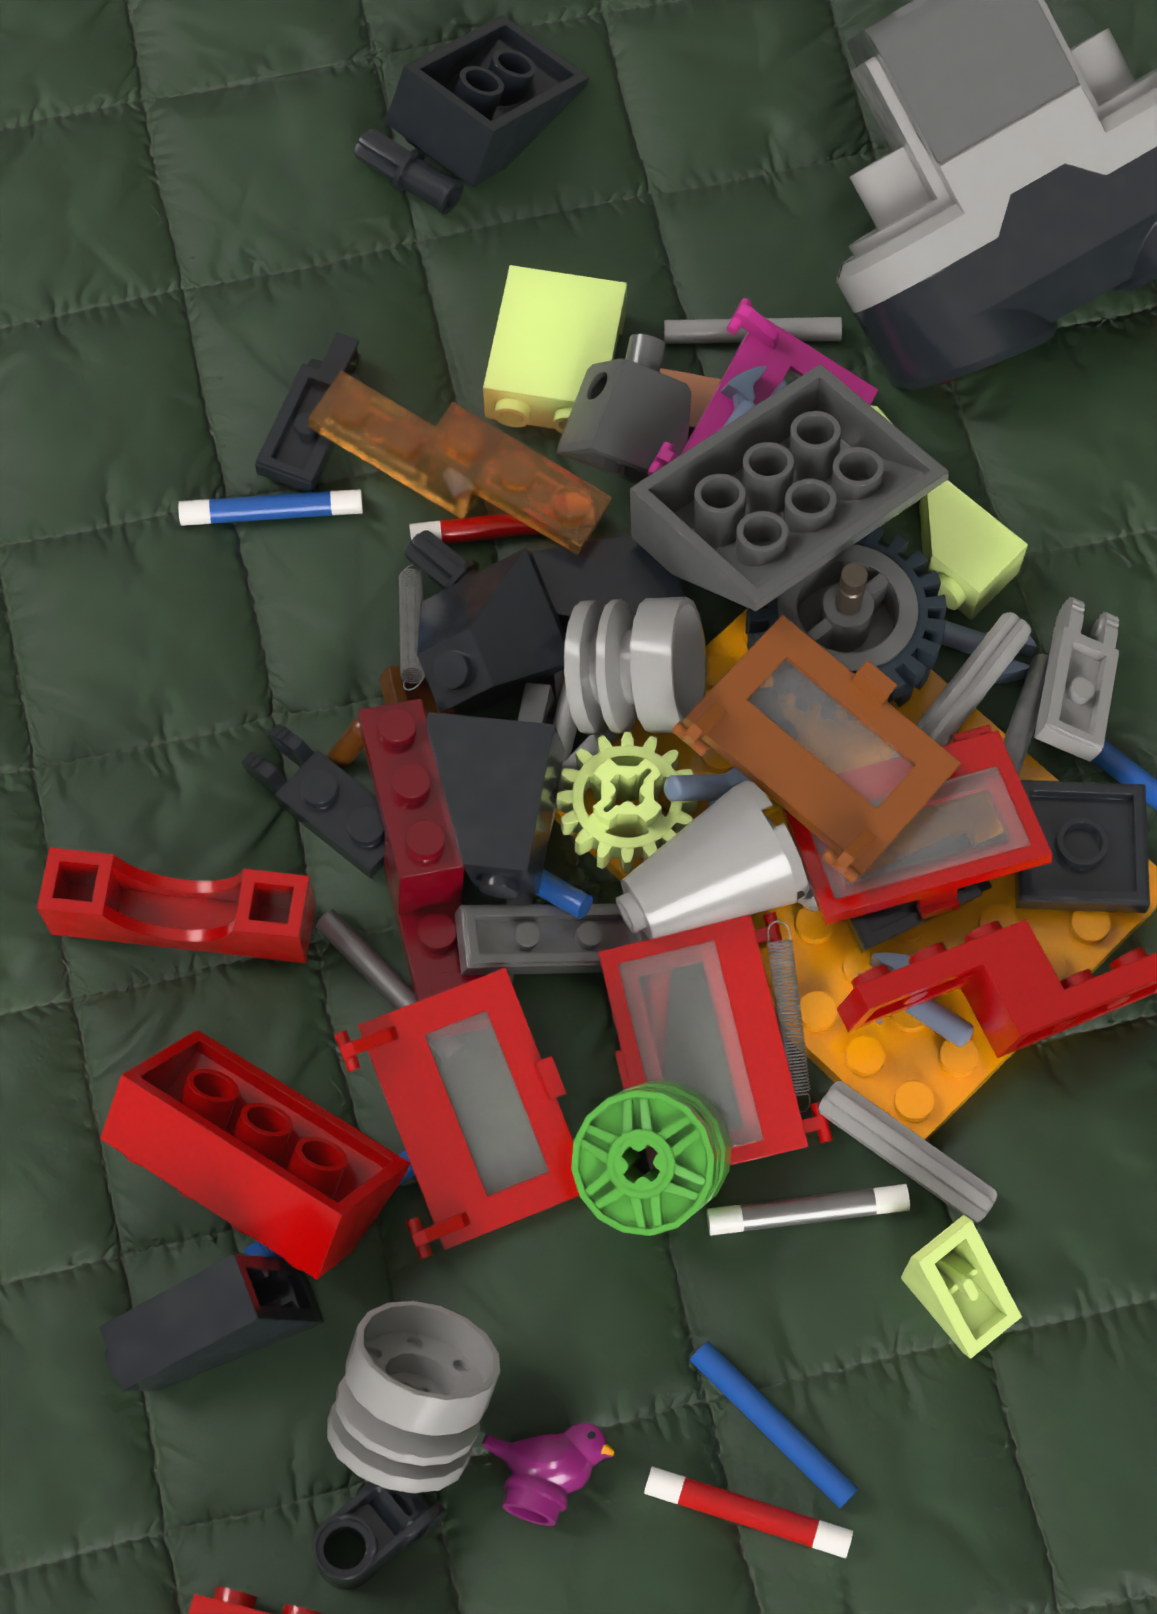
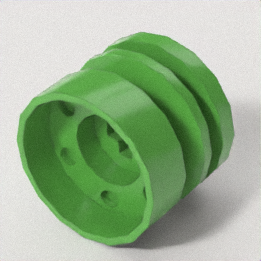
M655 1079L629 1087L607 1098L586 1116L573 1142L571 1170L579 1196L599 1220L622 1233L652 1236L678 1228L718 1194L730 1171L732 1142L724 1116L705 1094L683 1082ZM647 1146H651L658 1153L653 1161L656 1168L644 1174L636 1167L641 1159L637 1151L640 1152Z

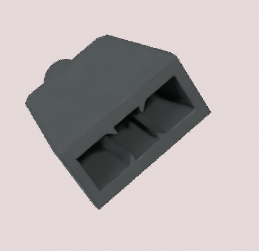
M633 334L629 339L625 359L620 358L596 363L588 368L558 444L557 454L634 484L649 476L647 472L664 442L673 444L675 447L673 452L678 456L681 455L688 442L691 390L686 383L660 373L666 345L663 340L650 335Z

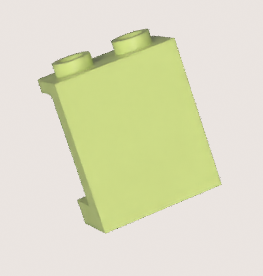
M510 265L483 385L485 417L497 420L499 423L510 427L533 425L556 429L563 434L588 368L592 364L614 360L619 334L622 335L626 318L627 283Z

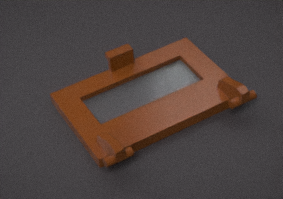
M783 614L691 710L683 723L679 721L672 729L674 734L700 756H704L711 746L826 843L830 848L823 855L822 859L852 884L861 874H865L961 764L960 761L887 702L888 697L897 687L894 681L868 660L859 668L856 674L852 673Z

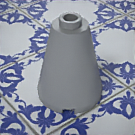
M745 780L732 787L621 880L624 894L616 897V903L621 916L632 933L642 929L650 939H655L794 904L807 896L802 890L808 887V880L793 839L784 823L775 827L773 822L763 814L762 810L773 804L754 782Z

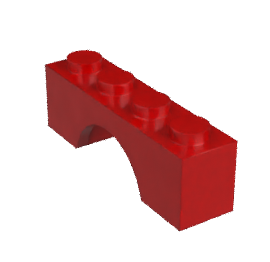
M49 847L37 910L51 935L306 963L316 901L310 878L307 875L243 869L236 876L222 880H184L139 869L126 863L114 854Z

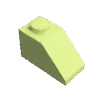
M947 480L922 497L919 503L922 552L928 559L925 574L936 571L941 581L938 596L945 595L947 608L951 610L958 609L972 620L1019 573L1028 544Z

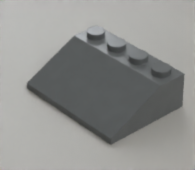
M819 364L631 487V537L672 575L757 611L947 481L949 471L824 366Z

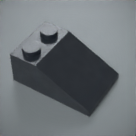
M502 15L405 65L385 123L404 136L409 144L423 150L446 167L455 178L465 181L471 187H475L504 170L587 86L590 77Z

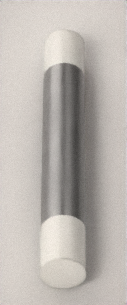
M901 1184L708 1208L706 1212L709 1234L711 1236L910 1211V1199L907 1185Z

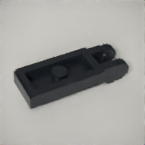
M277 724L268 733V737L281 754L287 756L300 767L299 770L287 781L266 758L254 752H250L241 763L243 768L246 769L252 778L276 797L277 804L367 877L372 879L384 866L385 831L376 796L317 750L314 753L290 729Z

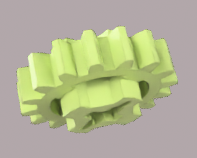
M624 732L621 746L612 747L610 741L604 735L598 737V753L593 756L588 751L580 748L576 751V766L579 771L564 768L561 773V784L566 790L557 793V810L567 813L561 818L563 835L579 833L575 839V852L580 856L594 848L597 850V867L601 869L614 857L620 859L623 873H630L633 859L642 857L643 861H645L694 820L688 814L697 811L698 801H670L671 806L666 817L662 814V806L656 802L660 799V792L664 789V783L669 776L693 775L691 769L675 771L679 762V752L673 749L660 756L656 753L657 738L654 736H650L643 747L634 746L631 732ZM588 788L593 790V798L597 801L593 806V813L588 816L584 807V797ZM618 798L623 802L620 806L616 804V799ZM634 798L639 799L637 806L631 802Z

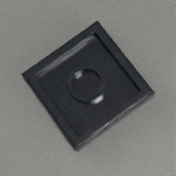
M1020 780L1052 851V863L1015 873V908L1146 913L1150 907L1146 785Z

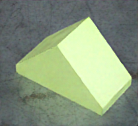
M965 1215L961 1216L910 1258L901 1276L904 1283L959 1349L970 1359L1022 1317L972 1220Z

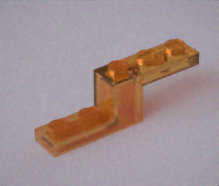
M340 371L309 416V428L459 518L466 517L480 496L577 555L612 500V497L454 402L450 404L435 427L343 371Z

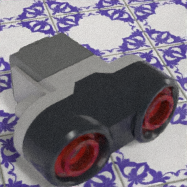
M913 0L865 28L847 41L850 55L856 65V68L851 70V74L892 152L850 176L876 229L849 245L853 256L841 264L836 282L894 387L904 391H912L935 384L941 385L960 376L1016 356L1053 338L1058 327L1056 320L1110 289L1120 293H1129L1157 278V69L1135 80L1109 28L1069 49L1045 0Z

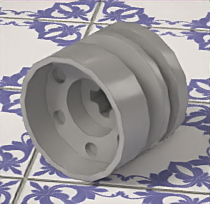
M688 597L646 598L639 604L636 615H634L629 603L622 599H613L606 605L597 600L580 601L573 608L568 621L564 646L566 694L571 716L578 730L591 735L604 734L609 728L611 732L624 734V732H629L635 726L638 717L643 729L647 732L673 733L672 729L679 721L683 723L685 717L705 697L707 659L705 638L700 614L694 601Z
M417 1301L386 1303L368 1311L357 1326L346 1360V1375L338 1385L336 1401L333 1403L327 1419V1439L337 1458L357 1476L385 1489L421 1493L438 1491L457 1481L469 1462L473 1451L472 1445L480 1431V1419L488 1408L500 1374V1361L497 1349L488 1335L468 1318L442 1306Z

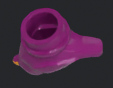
M588 1422L575 1424L562 1433L541 1435L515 1442H506L493 1435L486 1434L482 1442V1446L501 1458L512 1473V1476L504 1484V1490L507 1493L502 1505L503 1509L520 1519L544 1526H555L560 1511H564L567 1508V1494L583 1488L590 1477L594 1465L605 1458L614 1456V1450L608 1445L603 1431L595 1424Z

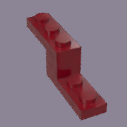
M422 699L358 709L360 733L385 831L384 872L416 1002L480 977V975H461L455 912L462 905L464 866L426 727L427 719ZM484 1011L428 1033L425 1037L428 1041L444 1036L490 1028V1019L487 1012Z

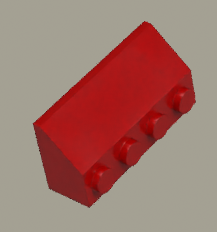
M198 1029L121 1074L100 1138L124 1154L130 1162L146 1168L175 1187L184 1197L203 1205L229 1222L238 1232L257 1240L283 1257L292 1267L306 1272L317 1280L353 1252L407 1174L411 1164Z

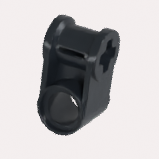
M368 1481L353 1499L328 1520L324 1521L316 1531L312 1543L316 1566L322 1578L331 1586L343 1590L358 1588L367 1583L368 1580L396 1556L409 1550L430 1533L446 1516L447 1510L440 1503L432 1505L423 1492L408 1493L385 1489ZM392 1495H394V1496L399 1500V1502H400V1503L404 1506V1508L408 1511V1513L410 1514V1516L406 1515V1513L401 1509V1507H400V1506L397 1504V1502L393 1499ZM340 1536H355L366 1546L364 1558L351 1569L342 1570L333 1567L326 1559L329 1545Z

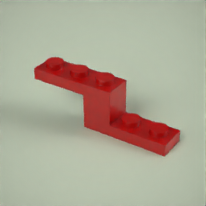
M1027 919L1002 928L999 921H993L967 934L963 938L964 944L947 950L944 943L939 942L918 951L908 959L909 965L890 972L887 964H883L861 973L851 981L854 989L837 1007V1011L847 1031L851 1032L961 988L996 1057L999 1058L1156 994L1157 952L1148 955L1145 948L1141 947L1120 956L1110 963L1111 971L1095 977L1091 969H1086L1060 982Z

